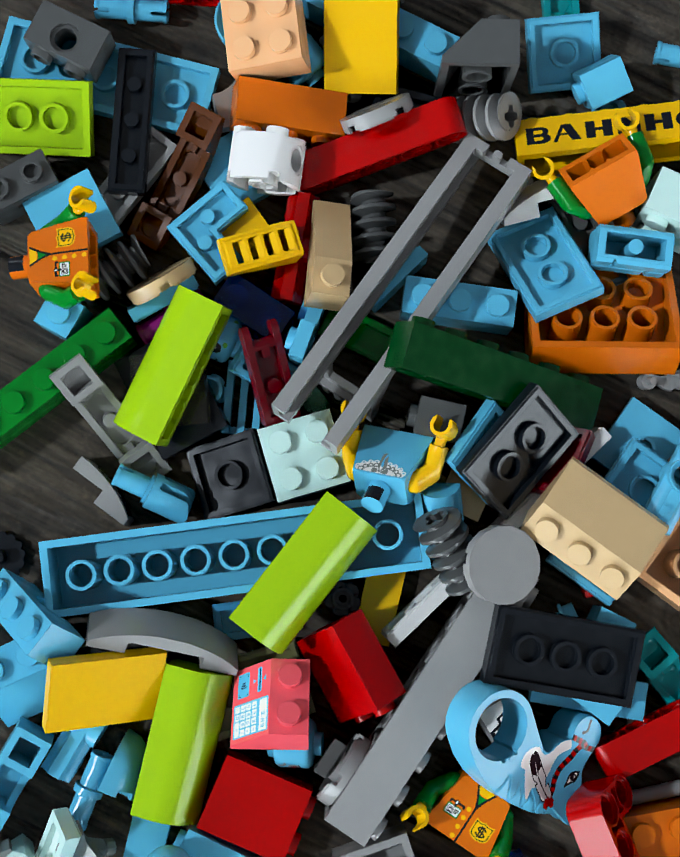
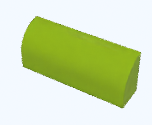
M178 285L113 422L155 446L167 447L229 320L232 310L186 287Z
M326 491L229 616V619L272 651L282 654L377 530Z
M178 658L166 663L130 815L173 826H189L199 822L233 675L199 669V664Z

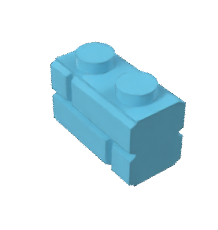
M599 224L590 233L587 261L593 270L640 275L642 273L646 277L660 278L671 271L675 235L674 233Z

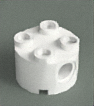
M243 125L234 126L226 182L233 187L248 191L250 185L258 188V194L274 196L295 195L296 191L299 192L301 187L306 141L300 138L289 137V129L282 126L270 125L267 126L266 131H256L252 127Z

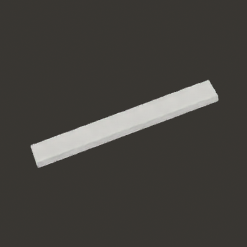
M604 427L593 428L592 431L596 438L585 463L612 438ZM534 492L529 493L507 520L498 516L489 526L510 525L519 528L523 524L527 511L540 495ZM437 575L381 630V634L396 648L449 596L445 591L448 584H443L439 579V575Z

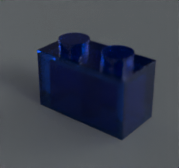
M239 275L228 277L213 301L232 310L230 316L238 320L242 327H247L250 333L257 338L269 335L266 321L275 318L277 320L282 340L296 321L293 310Z

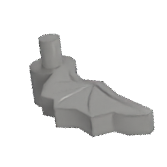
M680 369L676 370L675 375L664 374L663 376H657L654 374H642L637 378V386L641 390H650L655 386L667 392H671L673 389L680 390Z

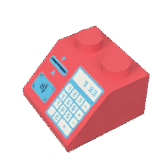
M271 658L238 671L237 675L234 676L231 749L309 750L310 659Z

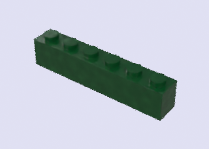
M412 316L411 321H396L384 363L385 368L483 401L486 399L494 400L499 406L508 408L529 382H533L541 387L572 426L593 430L603 388L589 384V377L577 373H568V376L561 374V367L551 363L539 362L536 365L529 362L531 356L521 352L508 351V354L498 351L500 345L491 341L478 339L476 343L467 340L468 334L461 330L445 328V331L436 329L434 328L435 321L424 317Z

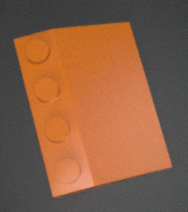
M672 268L671 271L660 278L646 277L642 273L640 275L626 274L628 279L618 286H615L612 281L619 277L616 272L594 270L606 289L603 295L538 323L534 321L524 304L525 354L531 356L529 361L538 365L539 362H546L561 367L560 373L671 375L676 373L680 363V314Z

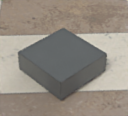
M335 733L324 749L323 755L314 764V772L324 779L325 777L328 778L347 749L346 740Z

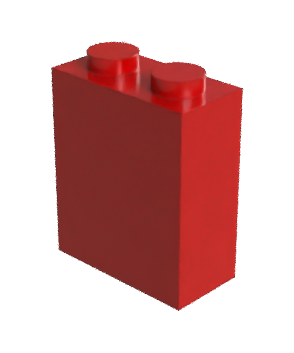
M362 609L335 620L296 642L305 659H310V669L339 723L354 719L358 724L373 715L380 717L396 707L394 700L406 693Z
M230 749L196 828L262 857H286V854L294 856L302 836L296 830L301 818L309 820L317 798L311 796L313 792L312 784Z

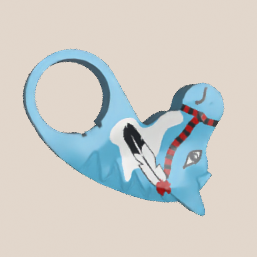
M480 679L462 687L452 699L445 721L446 735L452 753L462 769L484 789L508 803L531 813L550 814L552 817L560 819L563 823L569 825L566 815V804L568 799L581 786L584 765L599 743L601 726L598 720L579 710L561 708L554 714L550 726L547 729L538 731L531 706L522 694L502 685L483 683ZM501 699L503 706L501 726L493 738L494 742L481 750L477 747L475 738L478 720L483 711L492 702Z

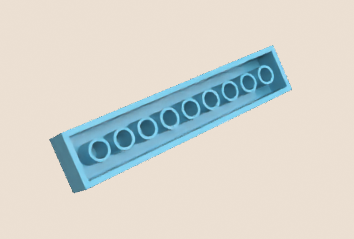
M417 493L410 504L407 505L386 502L380 513L367 511L362 506L361 499L342 501L343 504L373 526L377 532L340 580L431 569L430 558L425 553L428 545H422L418 540L423 532H415L413 530L414 522L424 514L421 493ZM316 505L38 542L45 607L59 617H66L107 609L134 608L248 593Z

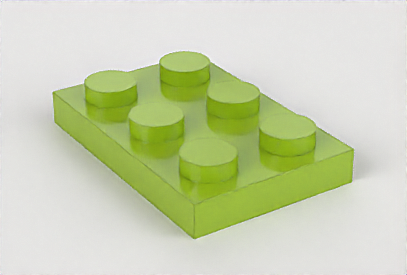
M0 77V153L30 154L41 148L45 155L95 156L93 81Z

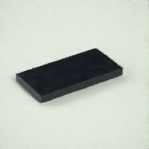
M495 604L480 680L488 684L631 708L646 631L509 604Z

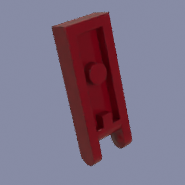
M275 318L266 321L269 335L252 340L247 327L238 329L261 423L265 427L284 422L283 419L273 414L271 404L291 378L279 325ZM300 409L293 418L301 416Z

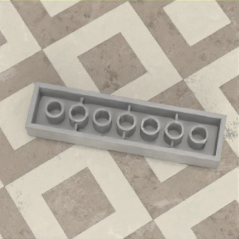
M534 587L525 598L509 605L528 608L536 598L539 590ZM472 590L463 594L403 685L406 693L394 700L396 707L383 715L368 738L371 740L370 746L346 787L329 807L325 805L324 820L363 847H365L370 838L374 841L379 838L388 822L385 819L386 813L392 804L398 807L406 797L410 789L406 785L414 771L418 774L421 773L431 757L428 749L435 738L441 741L445 737L446 715L454 696L462 687L472 682L479 672L481 673L495 604L478 598Z

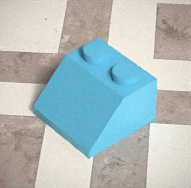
M14 640L0 646V718L7 727L17 724L21 716L28 719L43 712L47 665L28 657Z

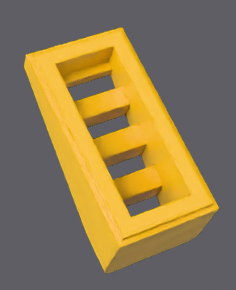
M294 220L267 225L223 237L216 241L227 277L293 264L304 255L303 246ZM264 240H269L273 255H268ZM252 242L254 244V248L258 259L255 260L253 259L249 246V243ZM239 245L244 263L238 264L233 246Z

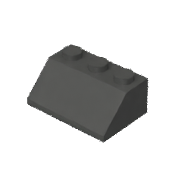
M500 14L481 18L442 55L433 96L438 98L448 96L468 97L470 95L480 96L482 94L492 95L494 93L504 94L510 92L520 66V19H510V17Z

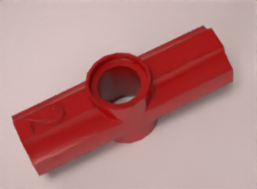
M296 192L295 195H291L287 199L284 221H295L304 255L296 263L276 267L271 302L279 305L301 307L304 300L312 206L314 199L320 200V197H316L311 193Z

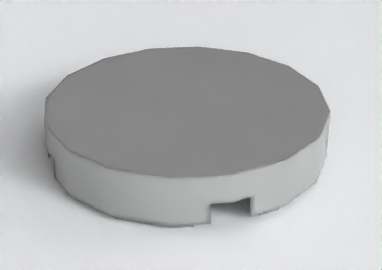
M404 93L360 109L339 121L344 133L349 135L354 130H360L361 132L394 119V116L398 115L397 109L403 107L405 113L410 111L414 105L410 94Z
M491 525L479 531L468 543L465 551L467 553L466 564L463 563V574L468 587L478 598L496 605L514 604L525 598L535 587L540 573V555L535 542L525 531L510 525Z
M356 733L347 743L346 751L328 778L325 777L319 787L320 791L316 796L320 802L329 807L338 798L363 760L370 746V739L361 733Z

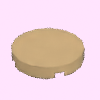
M187 257L150 276L148 280H144L126 293L127 297L133 305L137 306L158 297L159 293L172 286L179 285L195 274L197 268L194 265V261L191 257Z

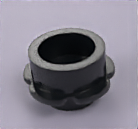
M340 580L324 599L325 605L333 611L335 616L344 617L360 608V590L353 582L344 583V581ZM341 595H345L347 597V600L345 602H341L339 600V597Z

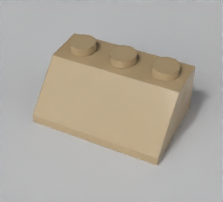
M573 456L527 511L521 526V530L525 531L532 540L616 601L642 573L669 529L668 524Z

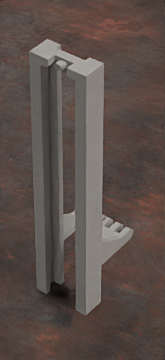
M468 133L271 404L273 414L290 423L311 392L319 384L322 386V391L327 394L334 393L336 400H341L342 402L347 400L349 404L321 442L322 446L336 455L341 451L366 414V419L370 422L375 419L379 412L382 398L396 371L384 367L387 349L364 383L358 388L333 371L334 360L479 159L508 175L509 178L408 321L412 320V316L433 320L529 183L532 173L531 169L513 158H510L507 162L502 159L503 153L496 150L494 153L489 151L490 145L471 133Z

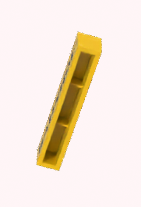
M680 100L521 120L519 130L514 136L516 161L531 170L533 165L539 174L545 175L551 168L550 164L543 157L546 156L554 163L555 175L560 174L559 169L617 135L623 133L627 138L626 131H619L615 128L613 117L618 113L621 117V122L625 126H629L631 124V116L628 113L629 108L637 110L640 115L637 130L638 132L643 131L654 157V163L680 160Z

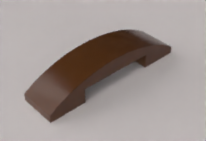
M191 101L175 134L181 138L149 203L142 201L127 232L129 236L134 234L138 241L156 251H160L172 236L167 226L191 207L203 184L216 153L225 118Z

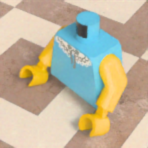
M344 400L341 404V413L349 404L347 400ZM367 414L364 416L360 423H362L366 419ZM435 415L431 419L430 430L436 435L435 442L434 437L366 424L363 430H359V425L342 448V458L347 476L354 481L356 493L362 497L361 504L367 511L380 513L386 502L399 505L410 504L417 493H421L440 479L449 450L445 447L446 443L453 440L458 434L457 424L452 419L449 420L448 427L443 432H440L443 418L440 415Z

